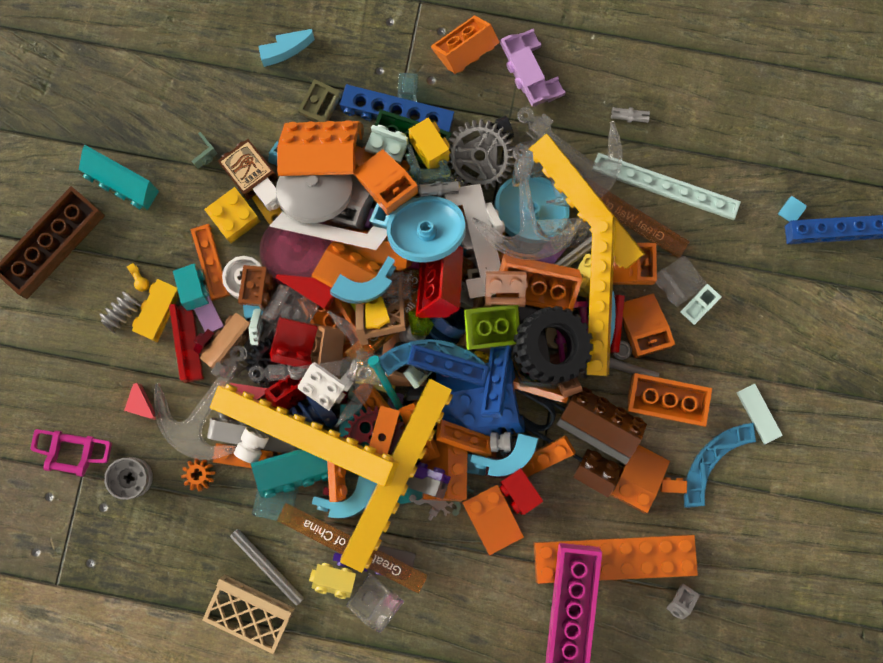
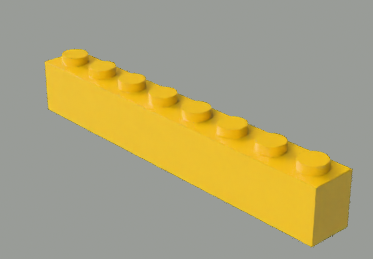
M545 134L529 148L532 152L530 154L531 158L536 163H541L544 167L542 169L543 173L548 178H553L556 182L553 184L560 193H565L567 196L565 200L572 208H577L579 211L577 215L584 223L586 221L589 223L591 233L593 216L615 218L614 261L620 268H629L645 255L643 250L550 135Z
M593 216L588 334L592 333L593 339H590V344H593V351L589 352L592 358L590 362H587V375H609L615 243L614 217Z

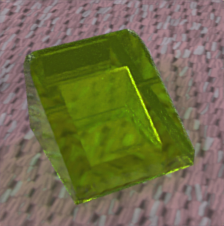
M409 311L408 317L412 335H429L434 325L430 318H418L415 316L416 311Z

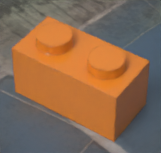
M664 477L660 485V492L687 493V481H684V478L671 480V478Z

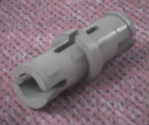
M612 107L611 119L627 120L630 123L632 121L648 123L650 118V111L633 110L631 107L629 109Z
M436 181V183L419 184L420 197L431 195L442 197L445 194H459L458 181L443 183Z

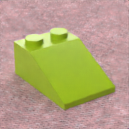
M494 305L464 310L467 350L516 344L513 340L514 335L518 334V305Z

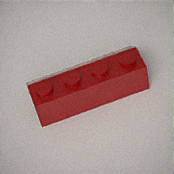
M459 246L453 253L440 260L420 262L416 317L447 318L460 309L463 247Z

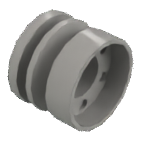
M121 458L108 466L105 472L104 483L112 496L118 499L129 500L142 496L149 490L153 481V473L151 467L140 458ZM132 474V477H135V480L130 481V479L127 478V476Z

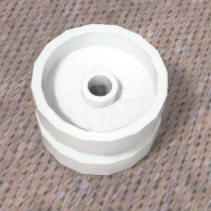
M235 257L227 263L223 270V284L227 291L236 299L239 298L243 265L261 266L252 257Z

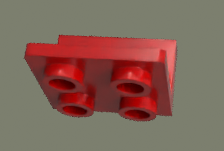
M280 317L270 350L271 362L308 369L312 364L310 354L318 329L317 325Z

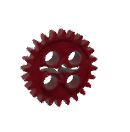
M368 406L366 413L360 409V416L353 414L355 421L348 420L351 427L344 428L349 434L344 435L343 438H353L359 441L358 445L364 442L370 444L374 422L377 420L379 413L378 406H375L374 411ZM365 422L371 425V430L368 433L361 431V426ZM397 422L389 455H392L404 431L401 430L404 422ZM380 434V441H384L386 435Z

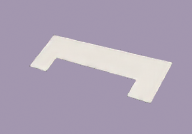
M481 184L459 187V194H445L447 200L457 206L463 205L480 273V278L466 280L470 298L485 296L486 271H499L501 265L496 244L492 242L494 241V236Z
M283 211L270 224V227L377 250L387 236V229L373 226L368 234L320 223L300 222L290 218Z

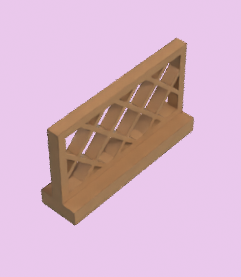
M402 278L392 280V285L385 292L389 294L383 298L385 305L389 306L387 312L390 323L383 325L380 329H366L365 303L364 305L356 304V333L361 346L369 344V338L406 331L404 284ZM398 286L396 289L390 290V288ZM394 297L398 298L395 302L390 301ZM394 309L399 310V311H398L397 313H395V314H392V313H391ZM395 321L401 323L399 325L391 326Z

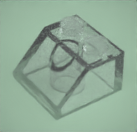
M279 284L260 318L277 327L280 317L310 323L319 306L294 289Z
M369 573L346 606L365 625L381 634L404 603V600Z

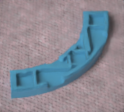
M432 339L416 340L396 346L379 357L380 365L388 376L400 367L407 365L413 344L487 365L467 349L465 350L450 342Z
M754 423L739 425L723 431L700 450L686 478L687 493H684V508L705 506V489L711 470L727 452L741 445L756 442Z

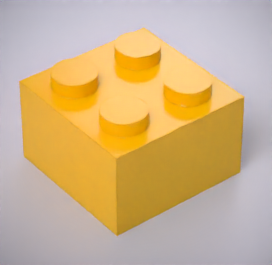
M428 117L408 129L410 143L429 172L449 161L450 145L445 137L442 138L438 133L440 129L435 121L431 122Z
M235 187L204 209L230 244L261 222Z

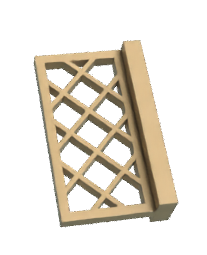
M222 576L216 585L217 588L202 621L274 654L295 608L229 576ZM220 591L228 593L230 601L221 604L218 597ZM239 600L245 601L248 609L239 612L235 602ZM232 604L235 614L226 617L222 607ZM219 608L222 619L216 621L210 618L211 611ZM259 608L264 611L266 618L256 621L253 610ZM249 612L253 622L243 625L240 615ZM236 617L240 627L231 628L227 620ZM278 617L284 620L281 627L274 629L271 619ZM267 620L271 631L261 634L258 623ZM254 625L257 636L250 637L247 635L245 628ZM273 635L275 641L273 647L265 644L264 636Z

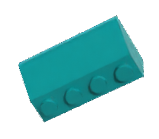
M84 145L79 170L84 174L83 178L91 183L93 181L100 183L98 186L107 192L109 190L116 192L114 194L116 197L123 201L125 199L130 200V204L139 210L141 208L148 210L159 193L158 189L144 177Z
M302 449L251 463L261 498H271L276 493L282 491L291 492L299 486L308 487L316 481H328L327 461Z

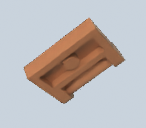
M486 271L485 307H491V305H518V307H525L526 271ZM492 293H518V297H491Z

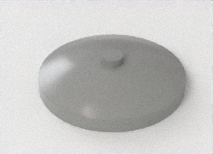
M350 174L280 176L276 184V197L283 212L290 218L304 223H319L334 218L348 206L353 195V184Z

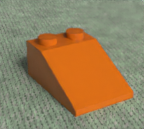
M638 445L628 463L624 464L621 469L616 486L610 496L642 513H648L670 461Z
M498 485L462 503L489 556L524 538Z

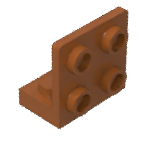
M243 265L238 303L240 305L259 306L264 314H268L269 309H272L273 305L271 291L275 289V279H273L267 267Z

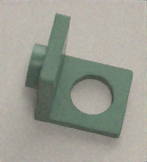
M201 132L198 134L209 148L192 160L197 169L209 164L213 157L217 155L215 149Z

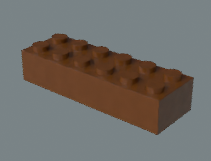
M70 186L0 261V279L18 295L28 299L105 215Z

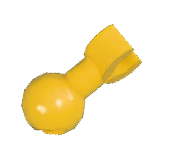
M134 263L128 265L127 268L135 279V289L140 292L146 291L149 288V281L141 276L137 265Z

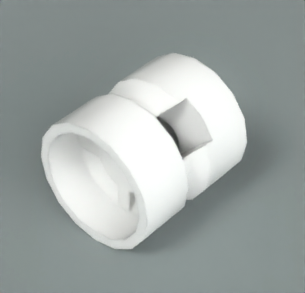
M246 427L241 436L242 442L238 443L234 455L248 463L259 461L262 455L261 449L265 448L269 437L256 429Z

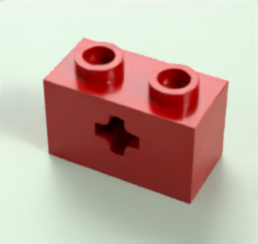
M287 375L264 390L266 400L271 402V406L275 408L280 406L289 410L293 405H297V402L307 398V395L298 389L302 379L294 380Z

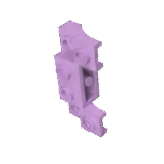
M534 29L520 34H511L500 40V44L508 58L507 68L510 73L514 74L517 88L521 89L523 94H526L532 107L546 101L551 102L565 95L566 92L561 87L558 76L545 81V77L532 51L541 47Z

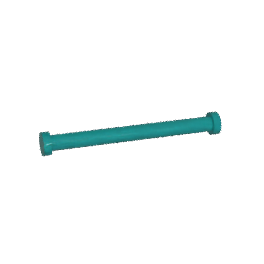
M376 355L371 356L368 359L369 366L374 369L396 410L402 408L403 405L380 365L379 357ZM399 414V417H400L399 419H400V421L403 422V419H402L401 415Z

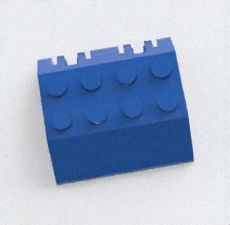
M510 359L502 417H482L481 409L485 385L480 386L456 378L444 377L436 373V382L452 389L450 394L453 395L449 405H444L442 412H444L442 420L490 436L491 432H497L501 435L503 432L502 427H505L507 432H511V434H514V431L516 434L524 433L523 416H519L513 384L516 376L512 359Z

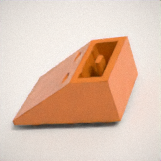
M383 149L354 171L355 177L387 216L418 194L416 182Z
M637 243L645 255L627 269L624 267L620 268L614 261L613 285H653L657 281L656 243Z
M654 293L624 302L622 322L634 359L672 348L675 345L670 327Z

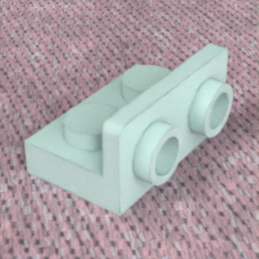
M372 125V132L365 151L375 155L383 149L397 163L401 164L409 144L408 137L399 131H389L383 125Z

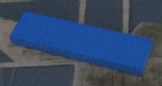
M415 344L411 346L407 365L480 386L485 385L489 369L487 365Z
M510 345L491 347L489 369L481 409L483 418L502 417L512 350Z

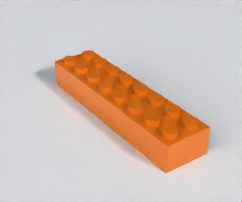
M695 535L534 542L536 583L538 584L554 583L559 543L599 547L602 551L599 581L698 576Z

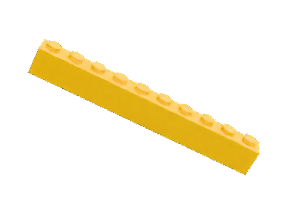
M428 380L391 455L395 457L394 461L399 462L390 486L385 487L380 484L376 485L340 558V563L361 573L364 568H369L373 560L370 556L373 550L377 551L382 540L379 538L382 531L386 533L391 523L388 519L391 513H396L400 505L397 501L400 495H405L409 486L406 483L409 477L413 478L418 468L415 464L418 459L422 460L426 452L424 446L427 440H432L435 434L433 428L436 422L440 423L443 418L444 412H442L444 405H449L453 397L450 394L452 389L434 380Z
M231 384L217 387L210 405L211 409L384 487L391 485L399 462L394 461L395 457L386 453L382 455L376 453V449L368 445L364 447L358 445L359 441L353 438L340 437L341 433L335 430L322 429L323 425L317 422H306V418L301 415L294 414L293 416L288 414L289 410L280 406L275 408L271 406V402L265 399H260L259 401L254 398L255 395L243 391L241 393L237 391L238 388Z

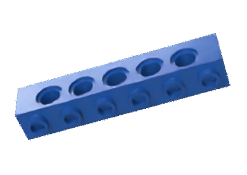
M347 84L345 85L340 103L341 111L348 116L358 115L368 121L377 119L379 111L374 110L377 106L384 107L383 110L391 113L399 110L402 112L400 116L409 119L412 115H418L420 118L415 120L418 122L428 117L430 120L435 119L438 121L439 129L448 132L451 131L454 120V111ZM360 101L366 103L362 107L357 106V103Z
M883 215L791 220L785 225L787 244L883 239Z

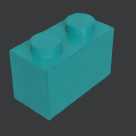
M191 264L173 271L181 304L187 311L209 304L207 297L210 296L207 286L203 283L205 275L202 269H198L195 264Z

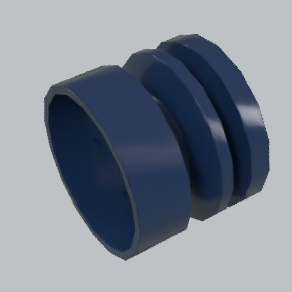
M461 307L447 318H425L421 323L426 329L424 340H442L456 345L466 333L464 309Z
M306 396L309 402L308 406L301 401L297 402L302 409L300 412L294 405L289 408L293 416L294 414L301 415L309 423H312V421L321 425L324 423L330 429L340 422L332 408L327 410L309 396Z

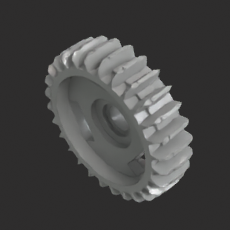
M480 119L479 124L476 123V120H473L472 126H470L466 122V129L459 126L460 133L457 131L453 132L456 138H449V141L453 144H449V149H451L449 156L451 158L447 163H452V165L448 169L455 170L452 175L453 177L456 175L460 176L457 180L458 182L462 179L465 180L464 186L468 183H471V185L481 184V187L484 185L485 189H488L489 183H491L492 187H495L496 180L498 183H502L501 176L505 179L508 177L505 171H512L508 165H514L515 163L510 160V158L516 156L510 153V151L515 149V146L509 147L513 140L506 139L509 133L502 134L503 127L499 130L496 129L498 123L490 126L491 121L488 120L486 125H484L483 119ZM474 131H479L481 136L464 144L463 137ZM498 146H503L504 149L503 165L497 164ZM477 150H482L485 153L484 160L479 161L475 158ZM465 164L480 175L478 178L473 177L465 172L462 166Z

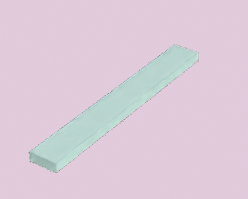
M601 153L597 154L592 168V172L731 220L736 218L741 201Z

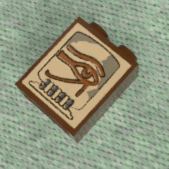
M249 139L238 143L235 149L223 154L221 159L218 160L247 200L256 195L253 188L263 180L269 178L271 182H274L278 179L275 172Z

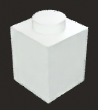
M266 178L253 188L255 194L268 211L280 207L276 197V187L269 178Z

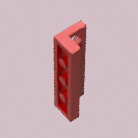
M171 304L169 309L180 381L187 383L204 380L201 356L193 350L196 344L194 340L197 337L194 309L187 311L183 306Z

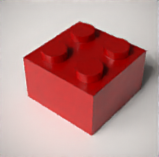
M521 468L499 482L502 485L499 487L505 497L509 496L512 500L510 505L516 514L525 515L544 502Z

